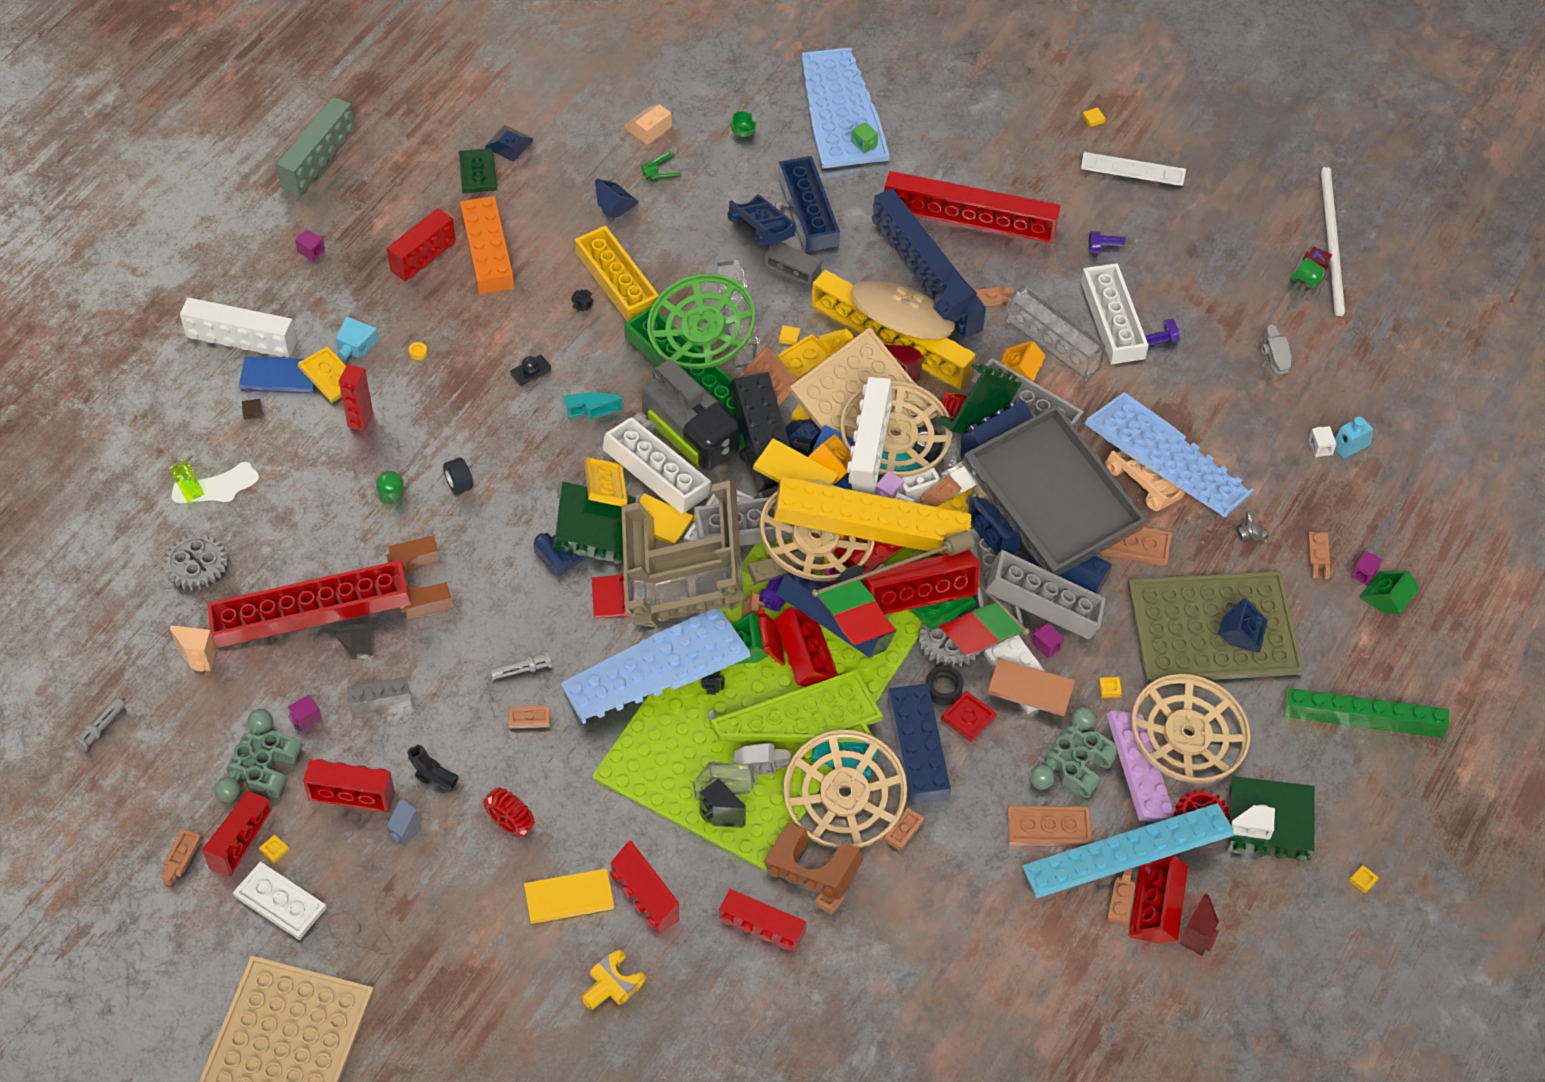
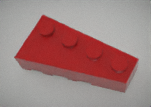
M247 791L239 799L234 809L202 848L209 869L229 877L233 875L272 811L269 799Z

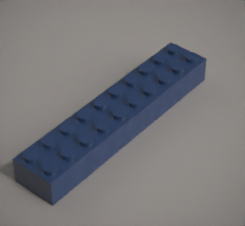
M893 188L874 196L873 223L880 228L882 235L887 237L892 248L896 249L900 258L907 263L909 270L914 272L919 283L924 285L929 296L935 299L952 273L956 271L959 274V272ZM977 295L958 322H955L956 331L961 333L964 339L983 331L986 307Z

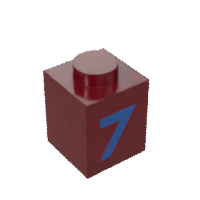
M1313 246L1310 252L1307 251L1303 260L1308 257L1320 264L1326 272L1333 254Z

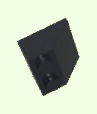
M719 778L700 792L699 813L704 821H709L713 826L743 828L746 825V805Z

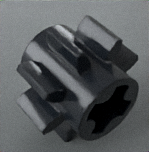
M586 289L575 291L571 298V301L574 303L573 308L582 312L589 310L594 302L593 298H591L592 293Z
M720 670L701 679V687L707 689V694L716 695V693H719V690L722 691L724 689L725 677L719 675Z

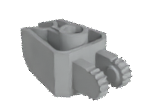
M1268 325L1263 335L1265 342L1261 346L1262 353L1269 368L1276 375L1287 374L1288 369L1291 367L1292 358L1289 343L1285 335H1279L1274 325Z
M770 743L744 746L734 752L735 769L746 774L773 775L776 773V768H787L792 760L789 750L775 749V746Z

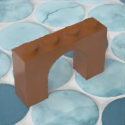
M434 535L388 546L390 554H386L388 563L402 560L407 576L413 569L419 566L440 562ZM408 582L411 605L400 607L401 613L405 612L407 619L452 609V598L447 582L428 587H417Z
M788 822L764 860L767 872L775 878L781 877L791 884H799L810 891L815 890L828 898L834 897L840 900L864 860L860 848L841 842L832 859L825 866L818 869L802 868L797 863L810 839L805 828Z

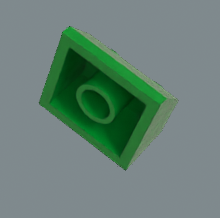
M1379 571L1360 598L1385 614H1401L1420 588L1410 571Z
M753 613L732 624V627L749 649L751 655L735 664L755 663L769 656L763 653V648L766 646L762 645L758 622L760 617Z

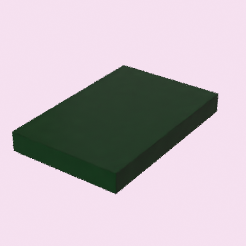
M493 148L459 151L462 192L496 191L497 182Z

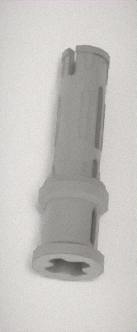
M547 650L543 654L536 656L528 655L527 659L490 668L492 678L495 680L529 670L530 672H536V669L552 668Z
M115 698L92 724L86 725L84 727L85 730L78 737L73 738V743L80 750L86 752L89 749L88 746L95 739L98 740L100 738L101 731L125 708L124 702L119 698Z

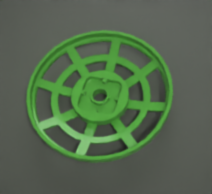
M718 274L692 275L673 283L658 296L648 316V335L655 351L664 360L671 359L675 364L677 363L682 368L687 369L710 368L730 360L746 346L755 329L756 310L748 291L734 279ZM700 283H719L728 287L723 295L701 293ZM690 285L693 286L694 295L685 298L676 306L668 301L677 291ZM734 290L744 297L749 306L748 310L739 313L736 305L729 299ZM703 299H714L719 302L714 307L704 305ZM696 301V307L687 313L681 310L687 304ZM725 304L733 311L734 316L723 317L721 310ZM663 306L670 311L666 321V330H654L656 317ZM675 316H678L682 319L681 328L671 330ZM751 316L748 334L743 341L736 339L740 331L741 320ZM702 323L708 324L704 328H699V325ZM736 323L732 336L724 334L726 325ZM684 335L687 342L682 347H679L675 343L673 336ZM655 337H667L668 342L677 352L669 358L660 349ZM718 339L726 342L720 348L711 351L710 344ZM693 345L703 346L704 353L688 352V350ZM730 345L737 346L728 355L715 361L712 360V356L723 352ZM684 355L691 358H705V363L687 364L677 360Z

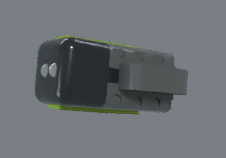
M671 359L666 360L653 369V378L642 388V411L648 416V420H652L655 423V429L696 467L699 468L701 466L705 470H711L739 450L741 426L738 419Z

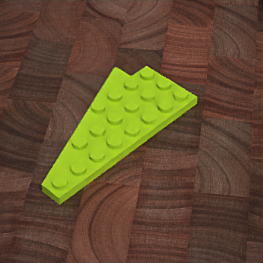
M854 670L711 720V726L718 740L808 742L818 735L837 730H854L872 736L867 726L882 721L883 715L858 671ZM837 739V742L866 743L856 739Z

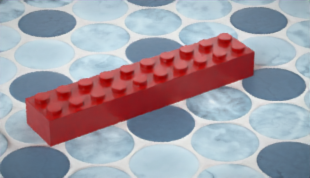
M889 171L884 191L893 188L914 216L1053 244L1061 207L1059 204Z
M402 560L213 601L207 603L210 632L216 647L219 648L411 605L406 570Z

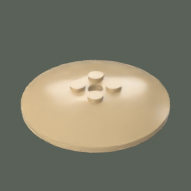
M867 280L855 284L851 291V298L854 304L864 314L897 332L923 339H943L950 336L955 328L954 321L944 320L934 309L933 299L910 287L887 281Z

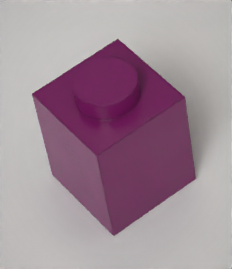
M307 229L295 239L297 252L312 261L325 251L323 239Z
M1365 550L1356 564L1351 577L1368 586L1378 572L1383 559Z
M1049 623L1043 627L1039 626L1033 632L1032 644L1048 659L1062 649L1064 637Z
M310 695L288 706L290 722L293 726L297 725L301 731L322 719L320 709Z

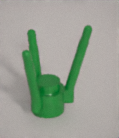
M668 151L654 160L641 165L645 178L650 177L651 180H654L656 178L681 176L680 172L656 174L659 172L657 165L673 157L675 154Z

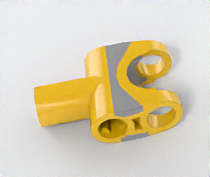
M617 950L606 956L590 971V975L595 979L596 983L580 995L581 1000L589 1010H594L608 997H611L618 1005H621L632 997L644 984L647 976L643 972L631 976H623L618 973L617 969L626 958V953L623 950Z

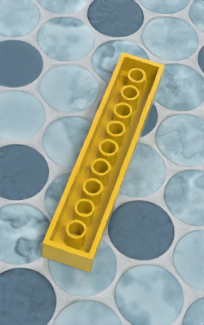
M824 270L813 282L811 306L860 334L870 327L885 345L912 346L924 356L923 370L960 391L973 377L974 368L971 364L975 363L976 354L971 350L960 346L948 338L923 339L883 326L864 314L854 304L851 298V291L854 286L827 270Z
M782 476L777 489L773 521L931 551L942 547L944 538L964 530L970 532L971 514ZM944 550L937 552L938 554L948 555Z

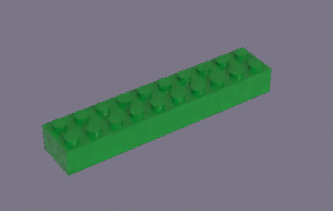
M650 306L624 323L625 338L657 367L666 360L655 351L648 335L647 322L652 308ZM658 312L654 330H666L667 319L660 312ZM672 324L671 330H672V329H677V328ZM684 335L673 336L675 343L679 347H682L687 342ZM655 337L660 349L669 358L677 352L670 345L667 337ZM693 345L688 350V352L704 353L696 345ZM683 355L677 361L687 364L705 363V358H691ZM718 365L704 369L683 368L737 418L728 388L733 379ZM740 429V445L743 448H745L746 446Z

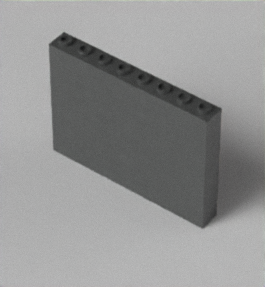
M1057 405L964 454L962 465L990 502L997 507L1000 515L1006 518L1013 530L1020 534L1022 538L1021 543L1040 568L1057 576L1142 530L1146 522L1144 513L1138 510L1133 499L1124 492L1121 484L1113 478L1110 470L1102 464L1099 456L1091 450L1088 442L1080 436L1075 425L1070 423L1064 411L1060 410Z

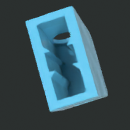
M346 317L336 336L337 348L339 349L338 357L342 360H346L349 355L361 358L379 340L377 328Z
M1356 417L1354 421L1340 428L1335 438V451L1344 459L1370 446L1373 428L1363 417Z

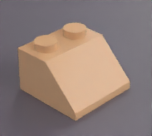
M658 104L646 108L624 124V128L648 145L672 127L671 112Z
M171 625L170 631L175 646L189 667L196 671H211L217 650L210 630Z

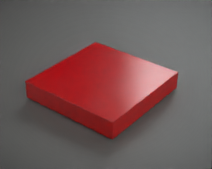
M966 690L941 715V720L972 743L997 717V713Z

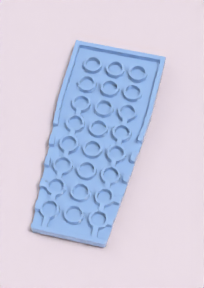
M850 47L802 53L812 131L822 168L888 161L890 157L874 104L871 103L870 94L866 90V84L861 78L860 69L857 68L856 59L853 57ZM864 122L879 133L878 145L866 153L851 142L852 130Z
M1125 392L1087 418L1085 425L1092 431L1098 433L1123 453L1135 459L1137 463L1146 466L1224 517H1227L1246 501L1254 491L1253 488L1247 490L1242 486V480L1239 477L1232 478L1227 474L1228 469L1225 466L1219 468L1212 462L1214 459L1208 454L1205 457L1199 452L1200 447L1198 445L1187 443L1184 434Z
M711 609L655 633L646 640L562 682L561 686L581 722L585 724V719L598 716L600 718L605 716L604 712L616 708L617 711L624 709L623 704L634 700L636 704L643 701L642 697L652 693L654 697L663 694L662 690L672 687L674 690L695 682L751 655L749 649L720 609Z

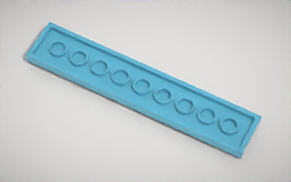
M1216 803L1024 864L1022 868L1037 899L1234 836V831L1220 806Z

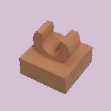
M752 593L742 601L741 618L750 613L757 615V611L764 606V603L759 601L758 594Z
M820 893L814 902L823 911L833 914L845 898L844 895H842L840 900L834 897L828 898Z

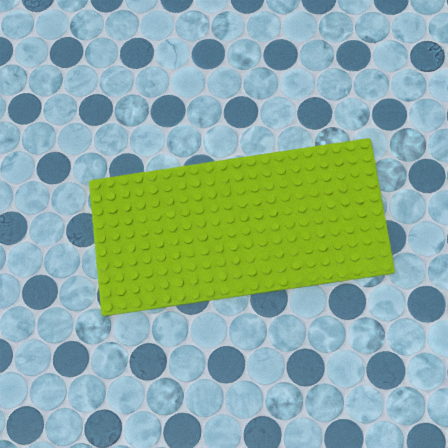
M793 539L783 540V542L787 545L792 543ZM777 541L768 542L771 549L778 545ZM763 543L755 544L738 568V579L743 585V600L752 593L759 595L760 591L766 589L770 582L769 580L754 585L747 570L749 564L768 559V552ZM907 547L883 565L886 567L889 563L894 564L923 553ZM796 549V550H793V551H790V552L793 553V552H797V551H800V550H799V549ZM926 556L915 561L929 559L932 557ZM811 569L814 575H825L823 570ZM785 601L780 611H773L765 607L761 609L765 610V613L774 620L789 607L794 606ZM742 602L733 611L727 606L720 609L731 625L742 619ZM910 610L885 615L886 619L897 629L886 651L870 658L820 625L838 676L857 670L875 703L878 702L919 638L923 622ZM784 648L785 665L783 666L772 657L767 656L759 662L733 664L720 670L719 675L725 677V687L722 691L719 690V693H716V695L707 694V689L701 687V679L674 690L672 687L662 690L663 694L655 697L653 693L648 695L593 773V779L756 867L767 871L764 860L787 823L794 824L784 799V778L787 768H776V773L773 775L746 774L735 769L734 752L744 746L770 743L775 746V749L789 750L791 758H793L797 751L807 742L718 740L709 721V712L713 709L715 716L718 718L805 688L804 686L797 685L795 682L794 674L788 663V657ZM815 747L802 757V760L810 766L815 763L811 761ZM824 764L817 769V771L825 776L834 770V768ZM797 766L790 782V798L802 797L803 781L807 773ZM719 778L746 805V825L743 828L713 826L709 821H704L699 813L700 792ZM814 778L810 780L809 796L816 795L821 790V783ZM805 805L792 806L796 816L801 821L807 812Z

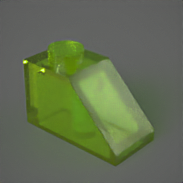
M185 458L168 466L176 485L187 503L204 495Z

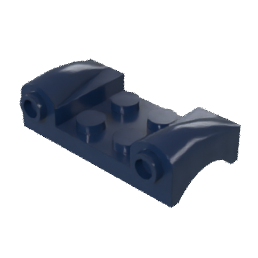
M756 195L745 204H737L733 200L729 201V211L727 213L729 221H732L734 224L747 221L756 229L755 241L761 246L776 244L795 236L796 223L761 195Z
M540 533L534 539V553L541 556L548 563L557 578L588 558V556H579L574 553L551 549L555 535L551 537L549 533Z

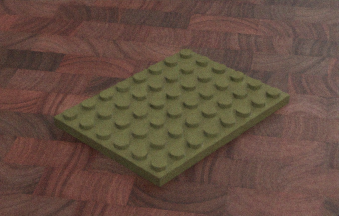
M1281 572L1129 580V593L1147 683L1176 674L1195 675L1208 680L1303 675L1304 668ZM1243 598H1247L1268 620L1261 650L1257 653L1229 645L1218 634L1222 618Z

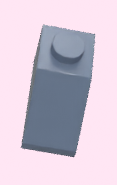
M403 799L398 802L387 824L388 837L397 844L399 842L402 846H405L421 830L417 810Z

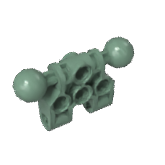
M1082 706L1073 711L1071 727L1066 726L1044 756L1045 763L1038 764L1031 769L1029 774L1030 781L1035 788L1043 790L1052 786L1055 781L1054 770H1057L1062 785L1082 797L1089 798L1100 783V778L1087 768L1088 762L1092 761L1108 769L1119 756L1116 744L1096 731L1081 733L1089 731L1096 724L1095 712L1089 707Z
M256 709L250 713L247 720L250 730L242 735L240 742L234 748V754L226 768L228 776L219 779L215 784V796L223 803H231L239 797L241 791L240 784L238 783L239 779L245 780L250 792L270 798H279L287 778L283 774L272 770L273 763L281 761L294 764L303 746L300 740L273 730L268 732L273 725V716L265 709ZM269 743H275L273 746H268ZM242 754H248L246 757H240ZM261 760H267L265 763H259ZM253 777H259L257 780H251Z

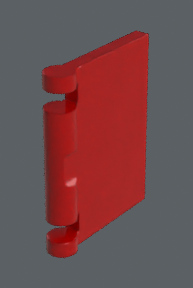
M624 573L621 575L592 577L594 619L630 616L625 609Z
M758 610L757 616L760 617L758 622L762 645L766 646L763 648V653L768 654L783 666L785 665V659L776 623L765 613V610Z

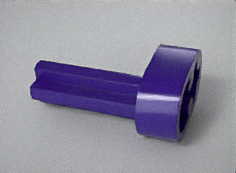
M1090 231L1088 238L1089 253L1099 254L1101 245L1124 247L1126 238L1100 235V232Z
M1173 318L1163 320L1164 331L1145 335L1148 346L1169 341V343L1180 341L1179 330Z
M783 577L770 580L766 589L760 591L759 601L764 603L763 607L773 611L781 610L785 600L776 595V592Z

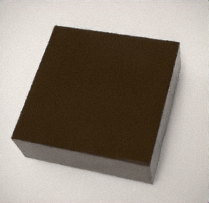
M260 399L242 401L244 420L263 417Z

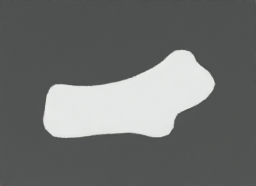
M242 462L230 471L215 477L201 480H178L173 487L172 500L176 503L211 500L229 502L234 499L238 491L256 483L259 475L251 467L250 463Z

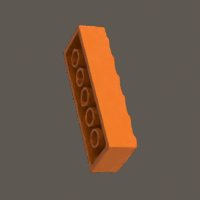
M495 196L460 201L463 224L479 295L514 289L513 273Z

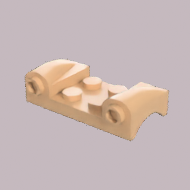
M1111 451L1105 465L1112 475L1117 476L1122 472H1126L1149 492L1146 497V503L1154 511L1168 507L1182 499L1185 491L1146 466L1137 463L1135 459L1122 451Z

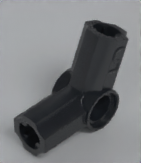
M417 744L408 750V759L416 769L415 777L425 784L432 783L448 792L454 790L459 779L457 774L441 767L435 759L428 755L421 745Z

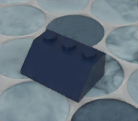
M979 497L970 498L968 514H971L970 525L993 552L998 555L1001 550L1010 554L1019 551L1022 538L1017 531L1013 530L1008 520L1000 515L997 507L987 499Z

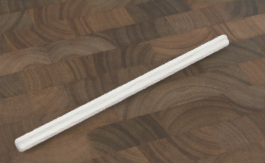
M1323 167L1321 179L1328 251L1333 254L1330 261L1334 312L1336 316L1342 317L1345 313L1332 175L1329 167Z

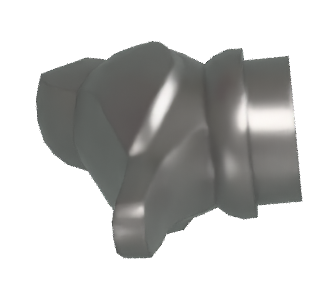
M1247 511L1245 524H1241L1240 527L1236 528L1239 539L1242 542L1251 539L1253 541L1263 540L1266 543L1269 532L1261 528L1252 519L1251 512Z

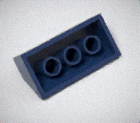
M1015 400L1006 405V410L1001 408L993 412L994 416L992 418L989 415L981 419L980 425L975 423L967 427V432L961 435V459H963L965 453L1033 418L1025 401L1017 403Z
M1030 554L1027 562L1040 567ZM1093 556L1059 575V577L1098 594L1110 575L1112 564L1097 556Z

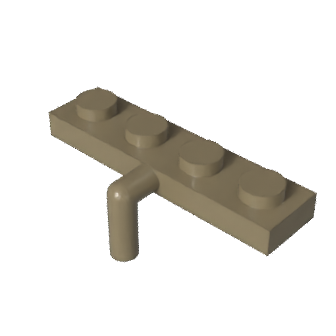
M801 551L792 553L795 557L805 562L806 554ZM769 554L767 555V560L755 562L747 566L754 585L784 577L785 574L790 572L777 564ZM784 554L777 555L786 564L797 570L804 568ZM814 557L813 564L822 565L821 557Z

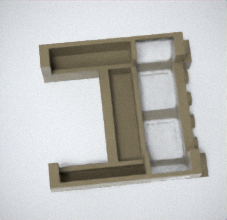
M730 480L711 485L712 493L719 500L720 535L655 549L654 518L640 502L621 506L625 609L633 617V624L659 628V621H668L670 618L686 617L688 614L704 613L706 610L722 609L725 606L733 611L743 601L737 490Z

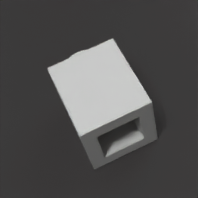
M1330 426L1313 428L1308 440L1314 456L1333 455L1336 441Z

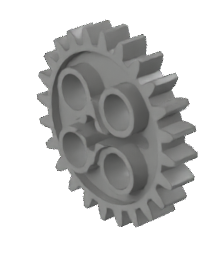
M200 533L196 537L190 534L189 539L182 536L183 541L175 540L176 546L170 545L171 551H165L166 557L163 558V567L166 576L169 577L171 583L175 582L176 587L182 584L184 590L187 586H190L191 590L198 586L199 590H201L203 584L209 587L208 582L216 583L215 577L222 578L221 572H226L225 566L228 565L225 547L221 545L220 541L216 542L214 536L209 539L208 534L204 535L203 538Z
M956 616L953 619L945 622L944 624L955 621L956 619L960 618V616ZM924 623L922 624V629H920L919 633L920 649H924V655L930 654V661L937 659V665L940 662H943L944 666L950 663L951 667L954 668L955 663H958L962 667L963 661L969 664L970 659L975 660L976 655L980 654L979 652L965 656L939 626L930 630Z

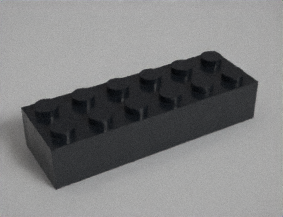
M769 372L734 378L728 388L737 419L740 422L741 433L758 491L767 490L778 486L779 483L754 470V464L772 439L791 448Z

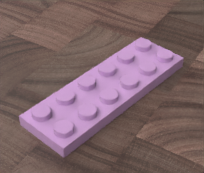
M1109 711L1106 714L1138 819L1140 821L1160 822L1175 817L1161 771L1144 757L1134 740L1131 728L1132 713ZM1137 713V718L1144 720L1143 714ZM1136 726L1143 746L1149 754L1153 753L1154 749L1149 740L1147 730Z

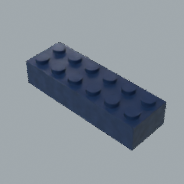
M807 156L779 161L778 177L805 252L839 246L840 230L813 157Z
M792 573L784 575L776 595L869 658L887 650L896 630L853 645L843 634L828 608L818 597L812 595L814 589L817 591L829 587V583L827 581L805 579Z
M919 684L889 688L887 701L899 760L906 776L908 804L917 805L949 801L951 786L929 685Z

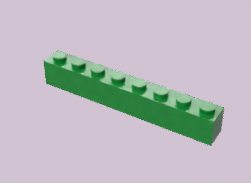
M1288 688L1283 703V717L1438 738H1444L1449 728V709L1293 688Z

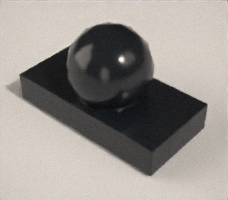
M541 354L537 357L527 356L522 360L521 365L511 370L510 373L516 382L523 386L550 371L551 365Z

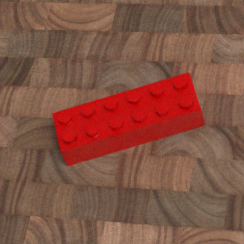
M970 550L953 556L948 554L906 563L861 579V583L873 595L883 614L886 615L977 595L980 562Z

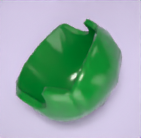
M737 111L732 116L731 129L739 137H749L755 133L756 122L753 121L752 114L745 111Z

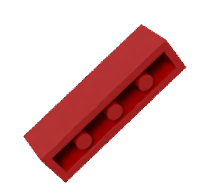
M347 364L339 379L347 426L355 430L365 431L374 415L365 368Z
M729 889L719 908V919L725 924H733L749 934L754 933L764 941H772L779 944L785 950L791 949L796 952L806 932L807 921L732 889Z

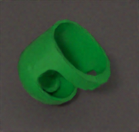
M1306 257L1292 274L1290 280L1295 282L1301 279L1306 283L1307 288L1312 289L1322 282L1325 271L1320 264Z
M385 471L378 476L376 492L381 502L395 504L403 498L404 484L402 477L398 473Z

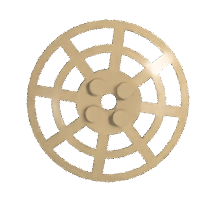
M891 381L892 390H897L896 400H892V406L895 409L894 412L890 413L883 451L888 452V460L881 459V463L886 464L887 469H880L879 474L885 475L888 471L898 477L922 474L932 469L945 457L952 439V432L946 427V435H934L933 425L928 417L936 411L940 416H950L940 400L924 388L903 381ZM863 388L847 401L840 420L841 438L850 454L851 446L847 441L845 427L858 430L859 426H857V423L847 420V416L852 407L859 400L864 399ZM910 392L920 396L929 402L931 406L922 411L918 407L904 402V393ZM902 408L908 409L918 416L911 419L902 414ZM924 422L928 435H918L917 425ZM898 431L900 435L894 436L890 432ZM916 442H927L925 449L920 454L912 449ZM945 442L940 455L935 461L930 464L924 459L932 448L933 443ZM905 452L912 458L906 461H895L896 454ZM916 462L923 467L913 471H894L895 466H907Z
M808 481V482H813V483H818V484H823V485L838 487V486H835V485H832V484H829V483H825V482H820V481ZM777 491L765 503L759 523L763 545L773 560L790 573L814 581L837 580L840 574L829 576L811 574V569L825 570L836 568L842 573L847 569L842 564L851 556L853 550H865L863 558L857 565L863 566L870 557L874 546L873 540H867V543L856 542V537L849 536V541L839 540V534L797 525L792 527L782 522L773 521L774 518L767 514L776 503ZM765 523L776 528L775 533L779 547L771 549L765 536ZM781 530L792 534V543L784 544ZM811 533L819 534L820 537L814 538ZM836 547L846 548V553L838 560L831 553ZM799 549L806 554L805 562L795 557L790 551ZM785 554L793 562L803 566V572L786 564L777 555ZM825 556L830 562L823 565L813 564L814 557Z
M1188 674L1168 675L1159 678L1142 690L1132 709L1131 728L1140 752L1155 768L1172 778L1189 783L1218 781L1232 774L1247 755L1250 746V727L1242 707L1228 691L1208 679ZM1169 684H1185L1184 695H1174L1162 699L1156 690ZM1193 686L1209 690L1223 701L1214 708L1208 702L1193 696ZM1150 694L1156 705L1150 712L1148 721L1138 719L1137 713L1140 705ZM1174 702H1184V708L1174 713L1167 705ZM1192 703L1203 707L1209 713L1203 716L1193 711ZM1230 707L1234 712L1241 728V734H1229L1227 723L1221 715L1226 708ZM1159 710L1167 717L1164 726L1153 724ZM1214 718L1219 723L1222 734H1213L1209 722ZM1136 726L1147 730L1149 740L1156 751L1149 754L1139 738ZM1184 729H1189L1193 735H1186ZM1153 732L1164 734L1167 744L1160 748ZM1211 741L1222 742L1221 750L1217 756L1207 749ZM1229 742H1242L1239 756L1231 767L1221 761L1227 752ZM1174 749L1178 753L1183 754L1184 763L1174 760L1167 753ZM1202 754L1209 761L1194 765L1192 764V756ZM1162 757L1172 765L1183 768L1185 776L1167 769L1156 760ZM1213 765L1223 771V773L1214 777H1193V770H1202Z
M830 731L809 740L793 756L784 778L785 804L794 824L805 828L792 807L805 805L810 817L819 824L813 833L806 829L809 838L823 846L838 849L840 844L828 842L820 838L825 829L836 833H851L854 844L849 845L862 848L882 839L893 829L899 821L906 803V776L897 756L879 739L859 731ZM837 739H856L866 742L870 746L864 755L853 751H839ZM829 741L831 753L819 758L812 766L802 760V757L812 748ZM877 749L890 760L896 770V776L885 779L880 767L871 760ZM841 758H853L859 760L860 763L856 769L843 767ZM833 760L835 770L826 776L817 771L824 763ZM797 766L807 773L803 781L802 797L790 798V782ZM867 766L876 773L879 781L868 784L867 779L863 775ZM811 778L821 783L820 794L808 795ZM900 783V802L896 814L893 815L884 811L888 800V787ZM846 787L850 789L851 794L847 797L840 795L839 791L841 788ZM882 789L879 807L869 803L870 792ZM823 803L828 810L823 819L814 812L811 804ZM863 809L873 814L869 820L857 825L855 815ZM835 815L847 817L849 827L833 826L830 822ZM878 818L890 822L878 835L862 842L859 831L870 827Z

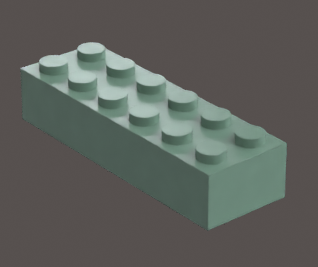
M333 97L276 165L281 188L300 195L307 188L310 181L317 176L320 169L326 165L329 158L336 153L339 146L345 142L349 134L355 129L351 103Z

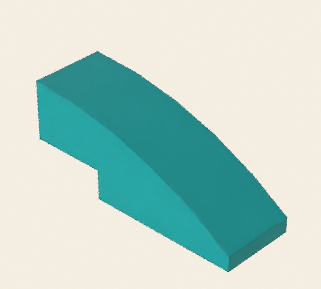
M580 393L562 397L563 409L568 419L586 414L587 419H592L623 410L622 397L620 395Z

